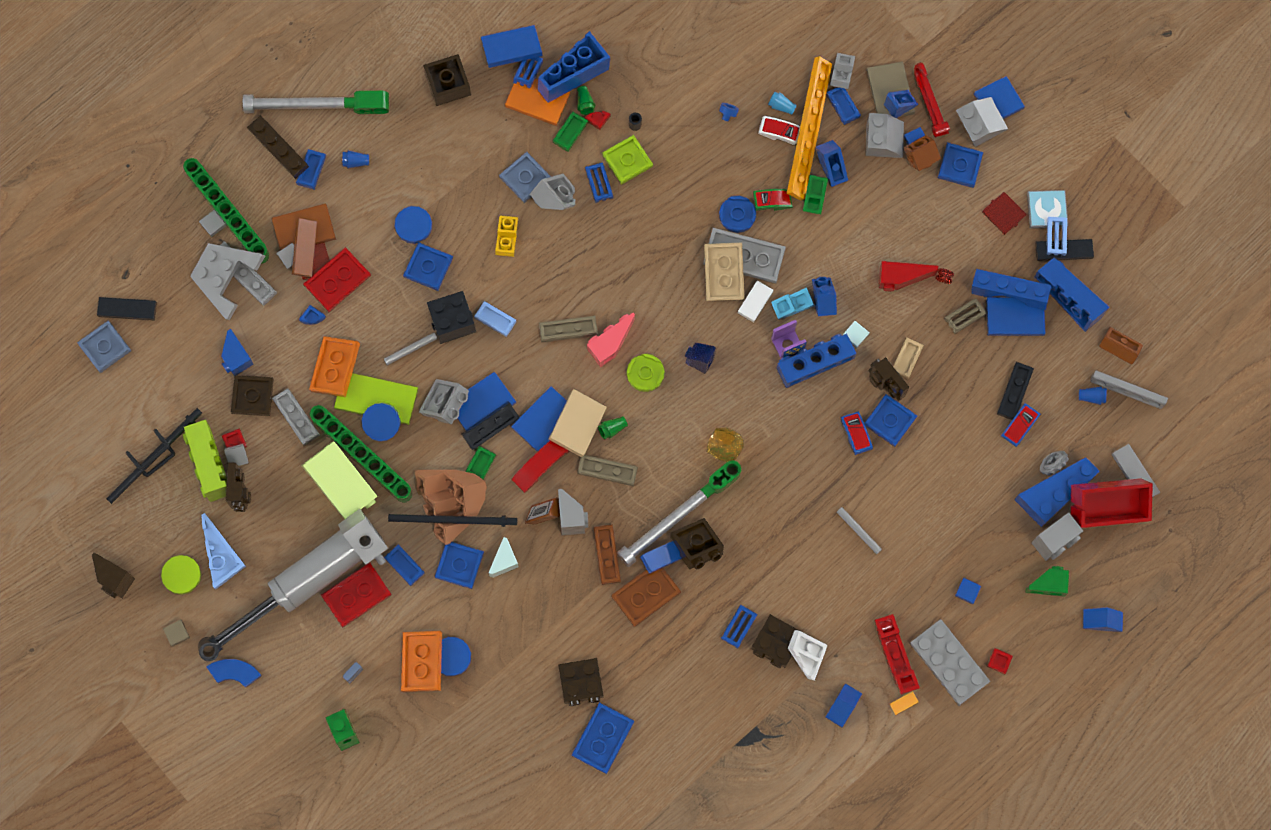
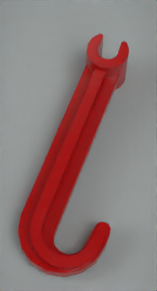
M919 62L914 67V75L933 124V135L936 138L949 134V124L942 117L927 78L926 68L923 63Z

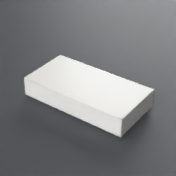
M757 281L738 310V314L754 323L772 295L773 289Z

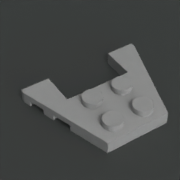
M208 243L190 277L222 316L230 320L238 305L225 298L223 293L241 262L257 271L265 255Z

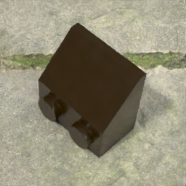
M93 553V564L97 582L102 585L101 590L113 598L119 596L123 599L135 578L126 570Z

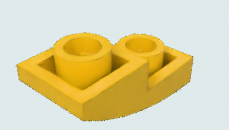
M499 217L495 255L514 257L518 217Z

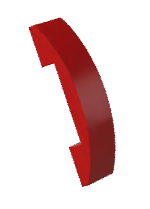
M550 440L527 461L511 480L526 493L548 469L570 451Z
M894 615L874 620L888 666L900 694L920 689L901 641L900 631Z

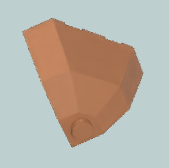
M459 470L415 471V488L418 495H422L426 504L423 507L426 515L477 517L485 501V491L487 489L486 483L476 474ZM434 523L433 532L437 539L447 545L470 524Z

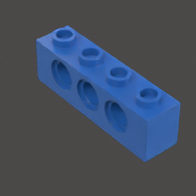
M837 334L826 343L824 341L818 342L812 349H802L796 353V356L791 358L786 356L780 359L776 369L785 387L788 388L855 359L857 353L848 335ZM835 349L838 354L831 355L828 350ZM817 356L821 361L815 363L811 360V357ZM799 363L803 366V369L796 370L793 365Z

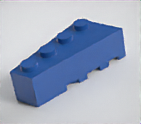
M589 31L568 53L563 54L557 63L551 65L538 77V91L549 103L609 70L610 56Z
M1055 258L1039 269L1034 276L1039 283L1051 285L1050 295L1084 332L1097 323L1109 309L1106 303L1065 268L1061 261Z
M1084 458L1020 493L1014 500L1042 527L1071 500V485L1089 483L1100 471L1087 458Z

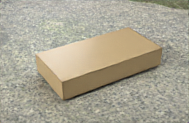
M907 337L893 367L902 378L908 380L924 345Z

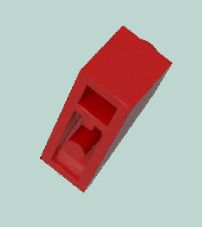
M882 261L879 273V288L888 292L904 288L935 276L939 266Z

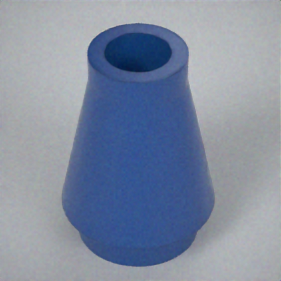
M349 150L342 153V167L349 169L369 166V154Z
M1099 386L1079 389V401L1098 405L1106 403L1107 388Z

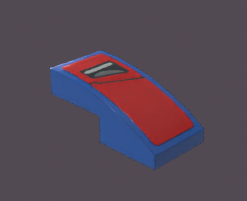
M1025 403L1001 437L1017 447L1041 414Z
M859 411L842 416L841 422L848 435V441L854 454L857 455L872 450L873 446Z

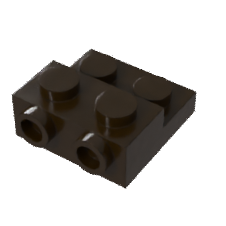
M886 357L882 360H875L868 370L870 382L875 388L878 387L880 390L888 387L887 391L891 397H896L900 401L905 397L909 389L908 384Z
M228 462L226 502L234 511L245 512L248 504L251 503V492H248V488L244 485L245 475L242 473L241 468H239L236 462Z
M705 518L670 534L671 539L680 551V557L689 570L692 568L700 569L710 560L716 562L723 555L724 545Z
M770 614L751 647L754 651L753 654L762 659L764 657L771 660L770 663L777 668H786L792 657L788 646L794 630L798 629Z
M597 658L558 664L565 704L577 706L581 704V701L588 700L589 703L599 702L600 698H604Z

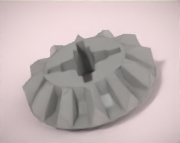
M1056 451L1049 454L1042 461L1040 471L1043 475L1046 474L1047 476L1052 473L1056 474L1058 470L1066 466V462L1069 460L1068 455L1065 451Z

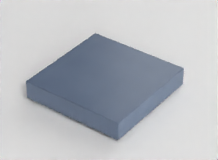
M528 152L524 153L499 175V178L523 203L531 198L530 193L542 179L551 177Z
M109 320L77 342L100 373L131 352V349Z

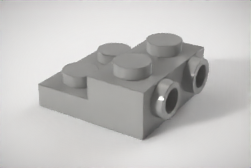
M436 379L419 413L423 416L435 418L440 422L452 424L459 417V410L462 404L467 401L469 390L459 383Z

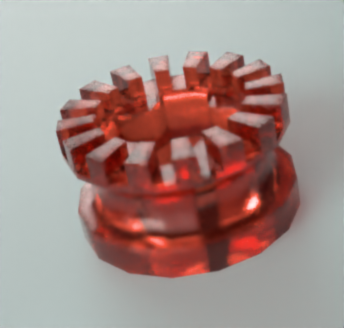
M938 269L939 275H936V280L942 281L944 284H951V278L954 277V273L948 269Z

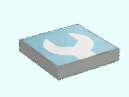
M1065 190L1027 192L1030 229L1047 228L1048 217L1067 218L1068 227ZM1059 222V228H1062V222Z

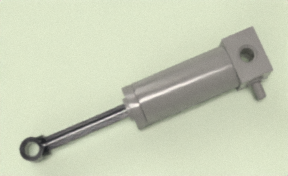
M358 509L339 523L340 530L269 581L268 585L272 590V596L216 637L212 635L211 637L202 638L198 643L200 657L204 661L215 660L219 652L223 650V645L275 607L280 605L290 613L361 560L366 565L375 558L379 565H383L386 560L381 553L388 549V547L362 510ZM206 646L213 647L211 652L203 651Z

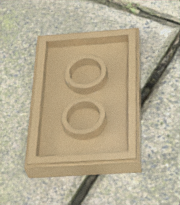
M742 242L704 244L707 301L745 299Z
M573 389L552 430L549 440L583 457L607 407Z

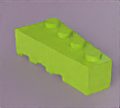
M207 420L185 426L183 438L186 445L189 444L190 446L189 456L192 463H195L196 469L194 471L197 479L200 480L202 486L200 489L203 497H207L210 502L226 497L227 476Z

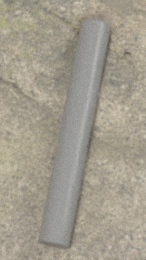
M432 333L384 358L386 365L437 340V336L435 333Z
M842 507L837 511L838 515L876 555L882 550Z

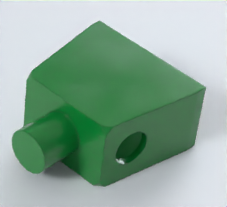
M346 709L325 717L335 742L341 751L360 743Z

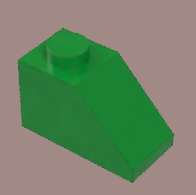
M1052 566V569L1049 568L1026 588L1025 593L1066 596L1068 594L1069 570H1064V567Z

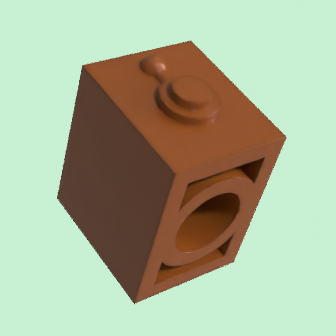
M927 135L904 147L910 166L918 171L931 167L933 163L941 159L934 139Z

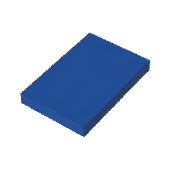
M535 25L481 37L489 68L543 56Z
M987 297L988 336L1045 335L1044 310L1029 307L1015 298Z
M493 372L468 389V399L462 404L457 419L463 428L467 430L506 402H510L513 406L516 404V401L497 374Z
M551 386L511 428L538 452L550 441L549 437L567 400Z
M599 702L572 753V757L607 775L634 720Z

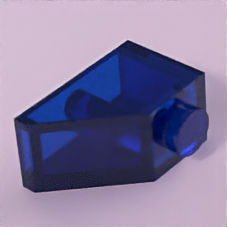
M695 342L694 346H689L685 353V357H687L686 364L706 374L715 359L716 347Z

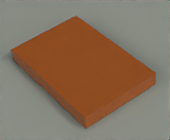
M326 203L272 218L280 250L291 243L295 244L296 222L299 218L317 222L315 245L336 240Z
M664 568L650 574L646 569L613 593L611 597L631 624L636 627L679 595L681 591Z

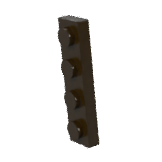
M261 115L247 126L248 130L295 179L309 168L308 164Z

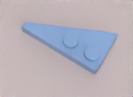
M203 513L201 518L206 551L209 558L212 585L216 590L246 566L207 515Z

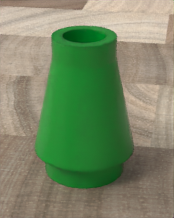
M586 86L579 87L577 89L578 111L582 115H588L595 111L596 105Z
M622 416L601 422L598 430L603 439H611L627 427L628 423L625 417Z

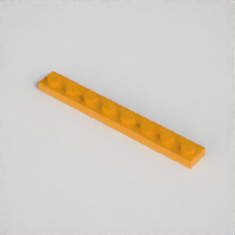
M820 56L814 58L787 194L798 200H804L806 196L832 63Z

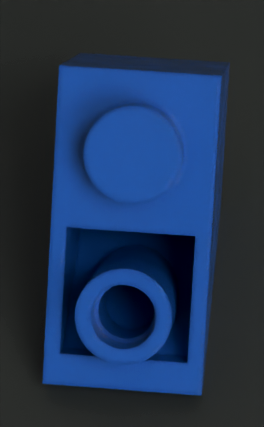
M831 277L812 279L817 315H837L836 292Z

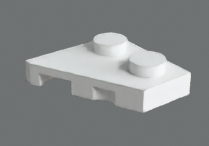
M794 630L788 649L809 680L815 681L828 645L801 631Z

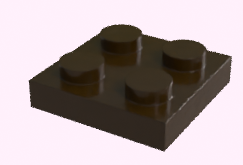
M235 375L231 414L270 416L273 377Z

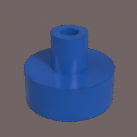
M722 103L719 109L723 113L722 120L729 121L730 117H736L739 108L729 103Z

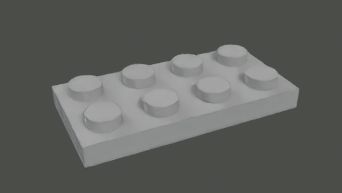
M713 228L709 244L742 242L743 274L745 276L772 283L777 282L785 246Z
M941 619L910 642V645L958 706L990 682Z

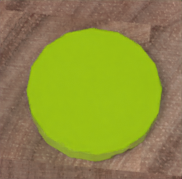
M641 354L633 358L628 364V381L638 391H653L664 380V367L662 362L654 355Z
M178 555L172 557L162 568V582L174 594L184 595L190 593L200 583V566L194 559L188 556Z

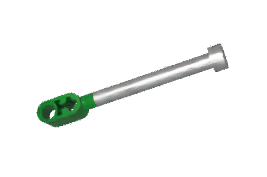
M356 91L354 97L254 98V95H243L244 113H254L255 109L354 108V112L357 114H386L389 112V93L386 91Z
M734 460L725 463L710 476L708 484L629 548L624 546L617 551L624 564L630 567L636 562L635 557L707 498L714 493L723 492L740 477L741 465ZM730 467H734L737 470V473L735 475H730L727 472V469ZM722 479L720 486L718 484L714 485V480L718 482Z

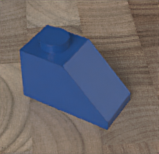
M833 140L816 146L819 162L828 178L830 186L833 187L848 181L841 148Z
M229 329L221 355L224 360L222 365L227 373L232 372L235 376L254 364L233 331Z

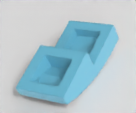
M807 288L791 295L787 294L771 302L778 319L794 315L815 306Z

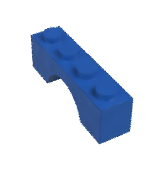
M976 269L972 284V294L983 297H1011L1022 301L1029 307L1042 310L1047 308L1051 285L979 269Z

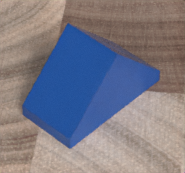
M909 90L889 92L884 103L891 116L895 118L918 105Z
M1108 607L1084 609L1083 629L1123 632V612Z
M845 683L825 718L843 727L862 693Z

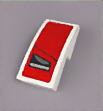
M763 116L758 134L772 140L780 139L795 145L797 144L800 126L781 119Z

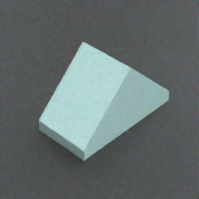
M503 537L489 570V576L493 578L518 568L512 548L505 537Z

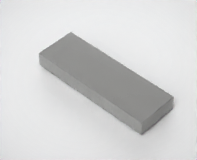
M288 388L272 398L304 446L320 436Z
M1129 444L1111 454L1127 480L1142 478L1153 483L1152 498L1160 493Z

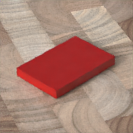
M345 247L303 285L330 312L365 282L371 274Z
M371 563L366 564L321 594L342 628L392 595Z

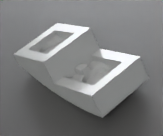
M837 53L830 83L831 86L849 88L855 56Z

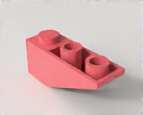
M634 312L630 315L625 314L619 319V323L614 326L609 325L604 329L603 334L600 336L596 335L588 341L587 350L600 367L617 356L635 320Z

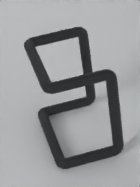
M157 429L153 431L165 447L141 466L130 452L126 451V455L140 470L149 465L167 449L170 451L171 454L148 473L146 471L142 473L145 477H149L175 456V451Z

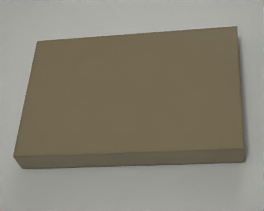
M903 61L868 67L866 70L876 113L891 115L884 106L889 92L909 90L910 92ZM913 108L899 117L914 115L915 109Z

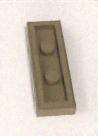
M596 316L539 323L541 342L598 336Z
M584 455L580 459L577 474L634 487L638 467Z

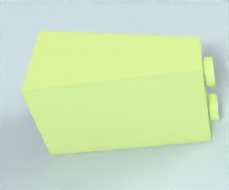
M334 441L301 465L344 519L363 507L368 509L376 503L374 499L377 495Z

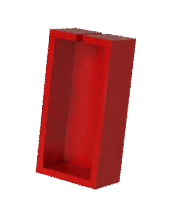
M1139 478L1071 485V502L1074 503L1071 506V516L1081 528L1152 521L1153 483Z

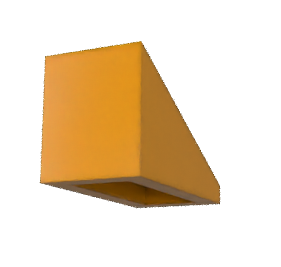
M912 691L890 703L894 714L897 715L916 705L918 700Z

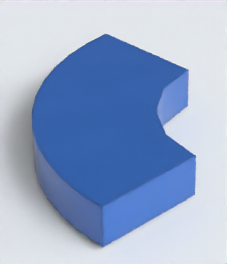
M236 659L219 660L206 666L217 683L225 680H235L247 687L262 676L250 664Z

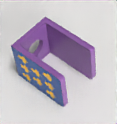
M796 320L773 330L771 340L781 359L786 356L792 357L798 351L805 349L806 340L799 341L795 332ZM784 340H791L793 345L784 348L782 342Z

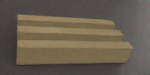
M977 298L946 316L944 320L948 322L949 327L956 334L987 313ZM971 306H977L976 308L959 317L955 321L951 320L952 318L967 310ZM977 311H980L979 314H977L976 316L972 317V318L969 319L968 321L964 322V323L961 324L960 326L956 327V324H958V323H960L961 321L965 320L966 318H968L969 316L973 315V314L976 313Z

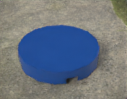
M731 196L720 207V222L728 231L735 233L745 232L755 222L756 208L746 197Z
M410 206L404 208L395 218L396 232L401 240L416 244L425 240L432 231L431 217L426 210L420 207Z
M376 403L368 407L362 417V427L366 435L377 441H387L394 437L399 431L401 424L397 410L387 403Z
M447 637L442 639L441 674L445 676H458L468 669L471 663V652L469 646L463 640L457 637Z

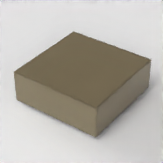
M182 620L163 628L172 647L190 638Z

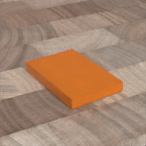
M538 79L534 80L531 88H527L526 84L521 86L520 82H517L512 87L505 107L557 126L570 96V91L548 103L538 91Z
M323 336L309 390L315 393L346 397L360 343L353 340Z
M441 631L403 632L402 692L441 691Z

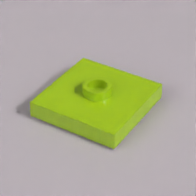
M634 135L602 152V156L621 185L653 167V163Z

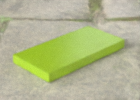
M352 373L346 397L337 396L334 408L363 415L368 407L376 403H387L397 410L401 424L409 425L418 387Z

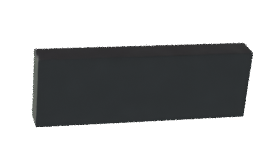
M1092 239L1067 240V254L1065 256H1061V254L1046 255L1047 241H1036L1035 243L1037 261H1050L1053 258L1057 260L1094 258ZM1059 240V247H1058V249H1061V250H1062V240Z
M99 297L97 316L155 321L157 302L153 300Z
M1019 362L1015 363L997 415L1010 420L1014 419L1020 409L1034 368Z
M506 402L461 433V435L473 451L519 419V416L511 403Z

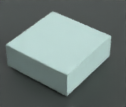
M854 321L844 334L848 335L852 345L857 348L870 332Z

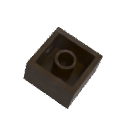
M459 54L423 65L436 106L471 96L470 85Z

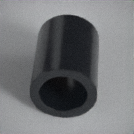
M634 112L629 116V128L637 131L642 126V116Z

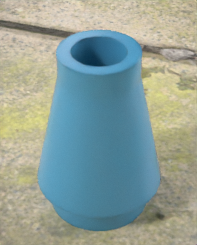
M774 92L768 103L771 109L791 115L797 106L781 92Z

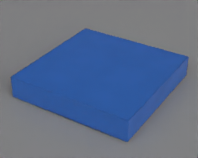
M1007 76L974 92L977 100L991 97L1003 119L1025 108Z
M947 142L938 178L974 188L983 152Z
M418 242L403 277L439 291L453 256Z
M886 394L864 424L868 429L895 447L917 418V415Z
M454 542L445 545L435 578L473 589L484 551Z

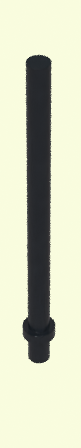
M198 408L190 415H187L186 419L165 439L169 446L185 431V426L196 423L195 420L202 414ZM161 443L140 466L164 448L165 445ZM154 461L142 470L136 468L106 499L112 504Z
M389 514L388 522L482 524L506 527V525H517L518 518L506 517V515H502V517Z

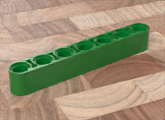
M194 158L187 159L184 162L183 168L190 181L246 251L255 253L259 250L264 251L263 255H265V258L261 264L266 263L269 259V252L262 240L200 162ZM192 167H197L196 171H189ZM208 181L205 186L200 185L201 182ZM215 194H218V195H219V197H218L217 199H215V200H212V199H211L213 195H215ZM226 208L231 209L229 213H222V211ZM237 222L242 223L238 228L233 227ZM248 236L253 237L249 242L244 241Z
M317 405L311 409L310 417L313 423L395 499L405 503L412 498V490L409 484L325 407ZM317 413H324L322 419H315ZM332 425L338 426L335 432H330L329 428ZM345 438L352 439L349 445L342 444ZM360 450L366 451L365 456L362 458L356 456ZM373 463L380 464L377 470H371L370 466ZM385 477H394L391 483L384 482ZM405 488L408 490V493L405 496H400L398 491Z

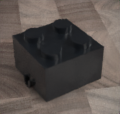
M463 291L427 302L433 321L431 324L433 330L437 333L440 344L476 333L473 315L468 307Z

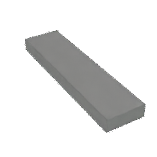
M225 241L220 245L230 247ZM242 262L239 264L233 277L264 306L277 292L254 269Z
M1095 370L1090 379L1091 383L1162 409L1168 400L1167 397Z

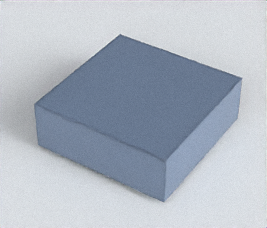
M356 662L345 672L343 678L350 684L362 672L363 668Z

